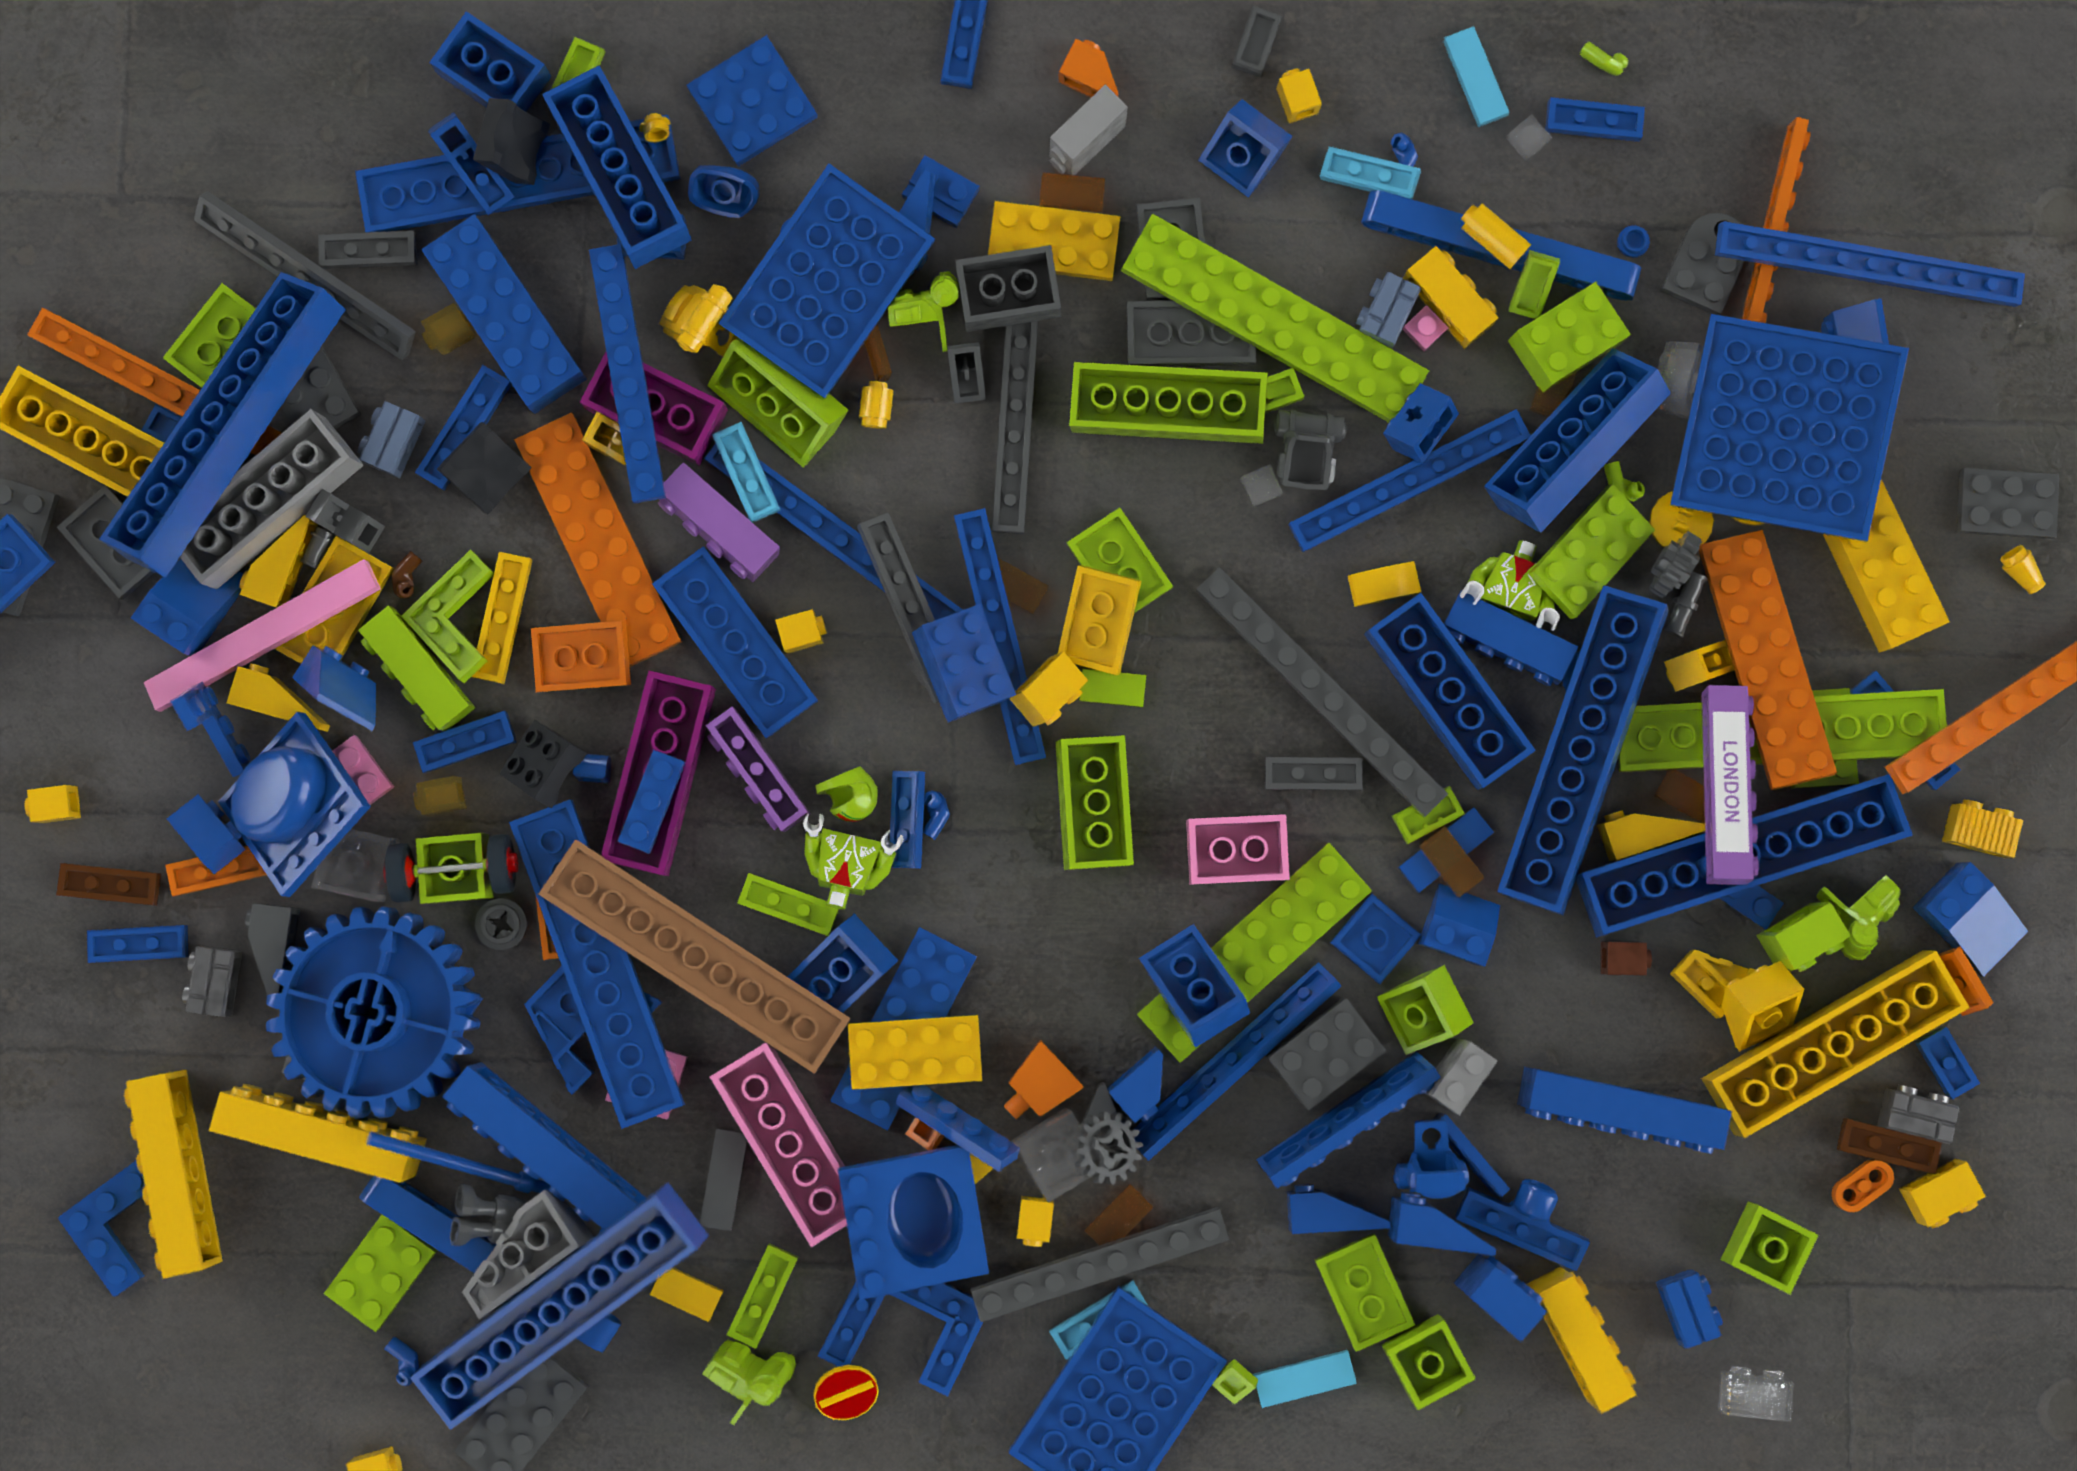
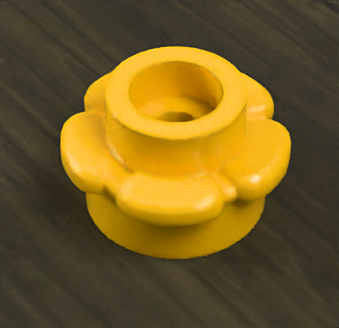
M658 113L649 114L644 118V122L639 125V130L643 132L648 142H661L670 135V120Z

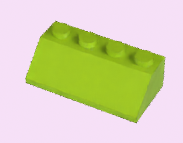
M739 338L731 342L707 385L802 467L808 464L836 432L849 411L831 394H828L826 399Z

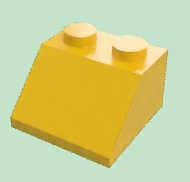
M1781 961L1770 966L1763 965L1755 970L1753 974L1742 979L1740 977L1735 978L1725 988L1721 1005L1735 1047L1739 1052L1786 1030L1794 1024L1804 988Z

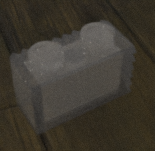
M1731 1366V1371L1721 1370L1718 1411L1730 1416L1791 1421L1794 1382L1784 1377V1372L1764 1369V1374H1752V1369L1741 1366Z

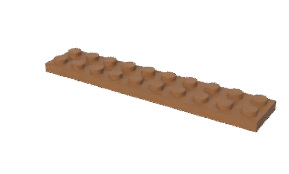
M576 839L538 894L814 1074L850 1020L842 1012Z

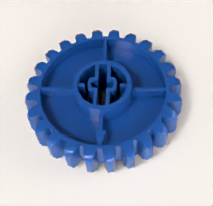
M383 906L375 914L367 907H356L351 912L350 920L344 915L335 913L327 917V931L314 927L308 928L304 932L308 949L295 946L288 948L286 955L294 966L292 970L276 969L274 972V980L284 986L282 993L267 995L266 1004L272 1008L279 1009L280 1016L267 1021L266 1030L272 1033H282L283 1039L277 1042L271 1051L274 1057H291L292 1061L285 1067L283 1074L287 1080L306 1078L301 1088V1094L306 1099L318 1098L324 1095L322 1100L323 1108L329 1112H337L346 1107L349 1116L352 1118H364L371 1111L378 1118L392 1117L397 1107L404 1111L418 1109L421 1104L420 1094L426 1097H438L443 1092L442 1083L438 1076L457 1078L460 1075V1066L453 1059V1056L472 1054L474 1050L472 1043L462 1036L466 1030L480 1028V1020L474 1016L467 1015L466 1008L479 1003L481 997L480 993L463 990V985L471 981L475 976V972L471 967L454 966L460 959L463 950L460 945L456 944L441 946L445 937L443 928L432 925L423 929L424 922L421 915L406 913L400 918L398 910L392 907ZM370 1006L379 1010L377 1019L376 1016L369 1014Z

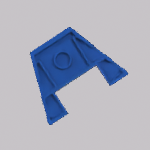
M561 966L524 1005L538 1033L553 1057L552 1060L566 1083L567 1090L573 1095L594 1072L571 1050L584 1036L586 1031ZM644 992L652 1014L663 1002Z

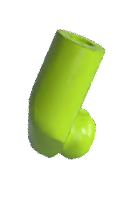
M1591 42L1586 43L1580 52V55L1587 61L1613 76L1623 73V69L1628 65V59L1622 53H1616L1611 57Z
M1619 461L1603 466L1608 485L1614 484L1629 502H1635L1644 495L1645 488L1641 482H1632L1623 478Z

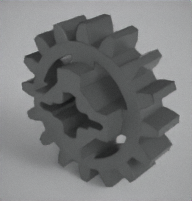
M1688 531L1684 533L1681 539L1679 538L1677 543L1672 540L1668 546H1665L1656 563L1651 568L1650 572L1655 576L1651 581L1649 591L1663 598L1666 597L1669 591L1671 592L1673 587L1679 589L1682 584L1686 583L1700 560V557L1695 555L1702 543L1699 537Z
M1099 1112L1098 1117L1096 1115H1089L1087 1117L1089 1125L1079 1124L1077 1126L1082 1132L1081 1136L1072 1137V1140L1078 1143V1148L1072 1149L1071 1153L1079 1154L1080 1158L1074 1163L1075 1167L1084 1166L1085 1169L1082 1176H1093L1094 1183L1105 1181L1106 1184H1115L1116 1179L1118 1181L1127 1180L1125 1171L1135 1172L1136 1168L1132 1164L1133 1160L1142 1159V1156L1136 1153V1148L1142 1147L1143 1143L1135 1142L1134 1139L1140 1133L1139 1130H1130L1129 1127L1132 1121L1130 1119L1121 1120V1114L1119 1113L1109 1115L1108 1112ZM1101 1128L1099 1134L1093 1137L1092 1135ZM1099 1144H1105L1107 1147H1110V1149L1114 1150L1115 1152L1108 1153V1150L1104 1149V1147L1100 1146ZM1121 1159V1162L1114 1168L1115 1162Z

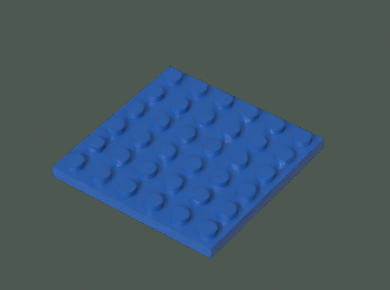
M1711 314L1670 506L1867 542L1909 348Z

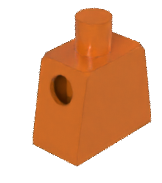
M1040 1040L1010 1079L1009 1084L1017 1093L1003 1106L1016 1120L1030 1107L1039 1116H1042L1080 1091L1084 1086Z

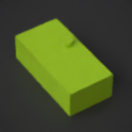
M1125 735L1070 738L1056 741L1064 870L1134 865Z

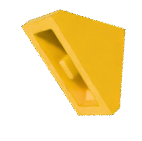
M596 412L582 441L590 448L626 466L619 424L605 415Z

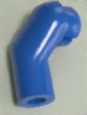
M1404 133L1395 134L1391 139V145L1398 163L1414 166L1418 155L1412 140Z
M932 790L924 795V805L927 807L930 820L923 829V833L936 840L949 819L950 812L945 797L940 792Z

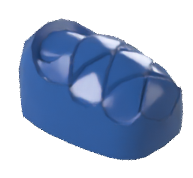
M716 165L698 166L690 175L688 184V197L695 206L725 217H742L756 205L760 195L759 183L755 177L732 167Z

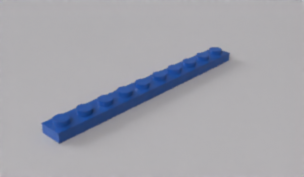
M1725 221L1718 224L1715 256L2017 307L2022 304L2025 273Z
M715 443L704 459L731 479ZM759 460L781 510L776 513L885 593L860 533ZM916 575L935 620L963 610Z

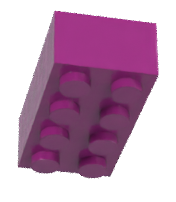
M605 352L579 403L587 411L593 414L599 412L619 424L607 352ZM643 363L657 446L700 466L714 439L712 434L718 431L728 412L724 402Z

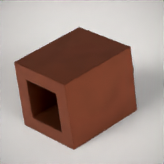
M1601 942V974L1647 975V969H1650L1652 964L1651 950L1647 949V943Z

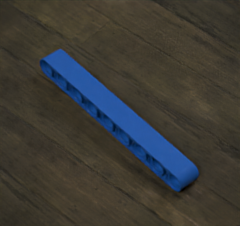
M1373 190L1369 192L1361 224L1365 227L1506 267L1461 229L1464 225V222L1461 220L1464 214L1384 191ZM1514 229L1532 245L1511 269L1521 272L1528 252L1532 250L1560 258V264L1554 278L1555 282L1579 289H1584L1597 282L1605 296L1623 301L1633 300L1642 269L1639 265Z
M372 1176L359 1196L365 1204L473 1273L477 1271L481 1263L488 1258L497 1245L490 1243L488 1237H476L469 1240L463 1246H452L450 1243L451 1224L454 1217L459 1216L406 1182L399 1183ZM609 1313L576 1339L596 1351L604 1352L622 1322L616 1316Z

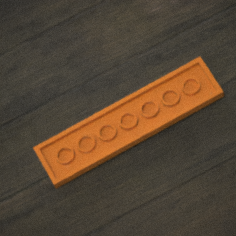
M571 412L514 440L524 461L532 467L529 472L600 622L626 621L631 667L682 643V640L660 594L652 585L654 581L590 447L582 441L584 434L575 415Z
M1763 530L1700 544V557L1739 686H1748V696L1753 697V714L1749 715L1751 727L1754 729L1755 740L1770 790L1834 776L1837 770Z

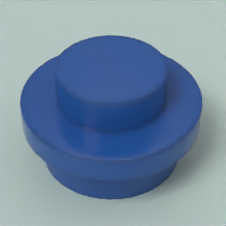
M1635 225L1624 228L1617 239V246L1620 252L1630 258L1643 255L1650 244L1648 233L1642 227Z

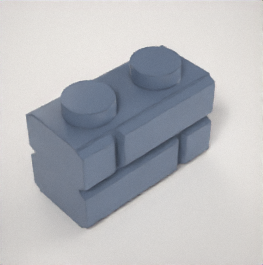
M1390 272L1386 273L1383 280L1377 278L1369 293V296L1374 298L1370 308L1363 306L1355 324L1361 326L1359 331L1393 349L1422 288Z
M384 401L382 408L377 407L372 415L371 424L374 426L369 437L364 436L359 444L358 453L361 454L359 460L370 467L400 479L426 421L415 413Z

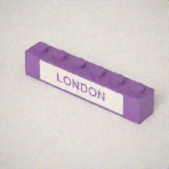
M1708 685L1702 692L1707 884L1747 885L1758 874V858L1753 856V843L1757 842L1758 832L1757 825L1752 824V811L1756 809L1757 799L1756 793L1751 792V779L1755 777L1756 767L1755 761L1750 759V747L1754 745L1755 735L1754 729L1749 728V715L1753 714L1754 703L1753 697L1748 696V686Z

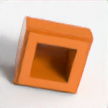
M916 1117L905 1133L927 1150L937 1149L944 1138L942 1134Z

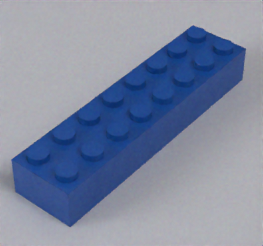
M482 1062L468 1065L442 1096L449 1102L446 1106L450 1111L461 1118L464 1115L474 1123L472 1128L484 1138L490 1136L499 1143L497 1148L500 1152L510 1159L514 1157L525 1164L523 1170L536 1180L542 1178L550 1185L548 1190L561 1201L565 1199L576 1206L574 1211L579 1217L587 1222H590L592 1219L601 1227L599 1232H602L647 1198Z

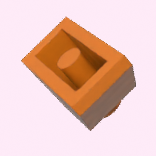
M1075 38L1059 70L1058 82L1088 97L1095 95L1106 84L1119 96L1105 53L1101 51V48L1096 43L1090 40L1082 42Z

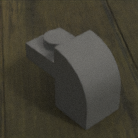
M324 489L321 490L305 516L368 554L385 528L378 521Z

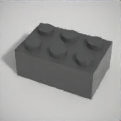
M1051 245L955 260L966 332L1061 317V303Z
M1341 997L1268 1053L1266 1057L1304 1108L1310 1110L1386 1052V1049L1348 999Z

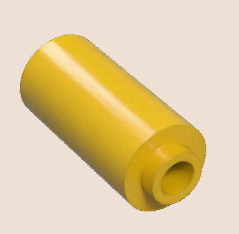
M1483 203L1478 208L1473 204L1461 218L1464 222L1461 229L1509 269L1517 263L1532 245Z

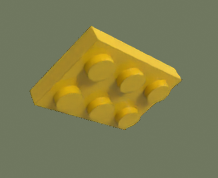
M1083 565L1077 566L1058 653L1064 651L1076 665L1119 675L1141 580Z

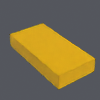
M672 1267L657 1278L650 1295L709 1322L724 1290Z

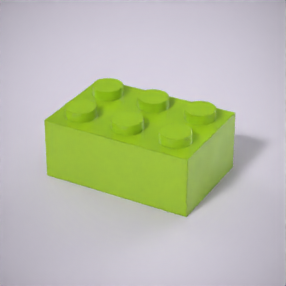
M1594 282L1517 330L1508 342L1540 391L1544 393L1605 355L1612 348L1619 346L1631 334L1597 282Z

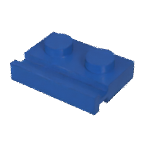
M924 155L909 180L908 186L902 192V198L907 200L924 170L930 171L936 175L932 215L957 228L980 190L979 185Z

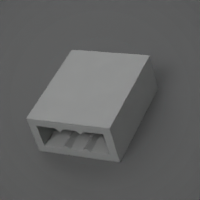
M1106 84L1050 137L1049 156L1051 159L1049 161L1060 174L1066 172L1072 178L1126 126L1128 107Z
M1457 1038L1436 1067L1441 1078L1435 1081L1434 1087L1424 1094L1445 1109L1460 1115L1497 1063V1060L1471 1041Z

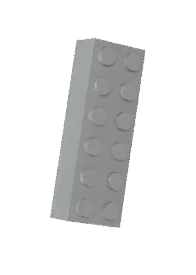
M310 409L236 472L230 484L205 518L180 558L200 584L217 590L292 527L303 515H306L322 489L332 493L364 465L326 417Z

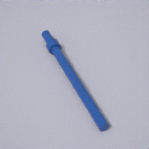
M370 1132L366 1140V1145L514 1186L515 1190L527 1194L530 1191L539 1194L544 1190L549 1191L550 1185L547 1182L536 1180L523 1171H520L519 1174L374 1132Z

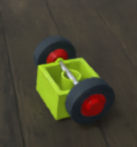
M486 833L416 838L417 865H415L412 850L406 843L389 845L386 851L383 873L390 898L393 902L413 900L416 890V878L419 880L420 904L494 898L493 891L495 893H509L514 891L516 872H518L519 867L518 857L514 852L512 840L507 834L493 835L490 838L489 834Z

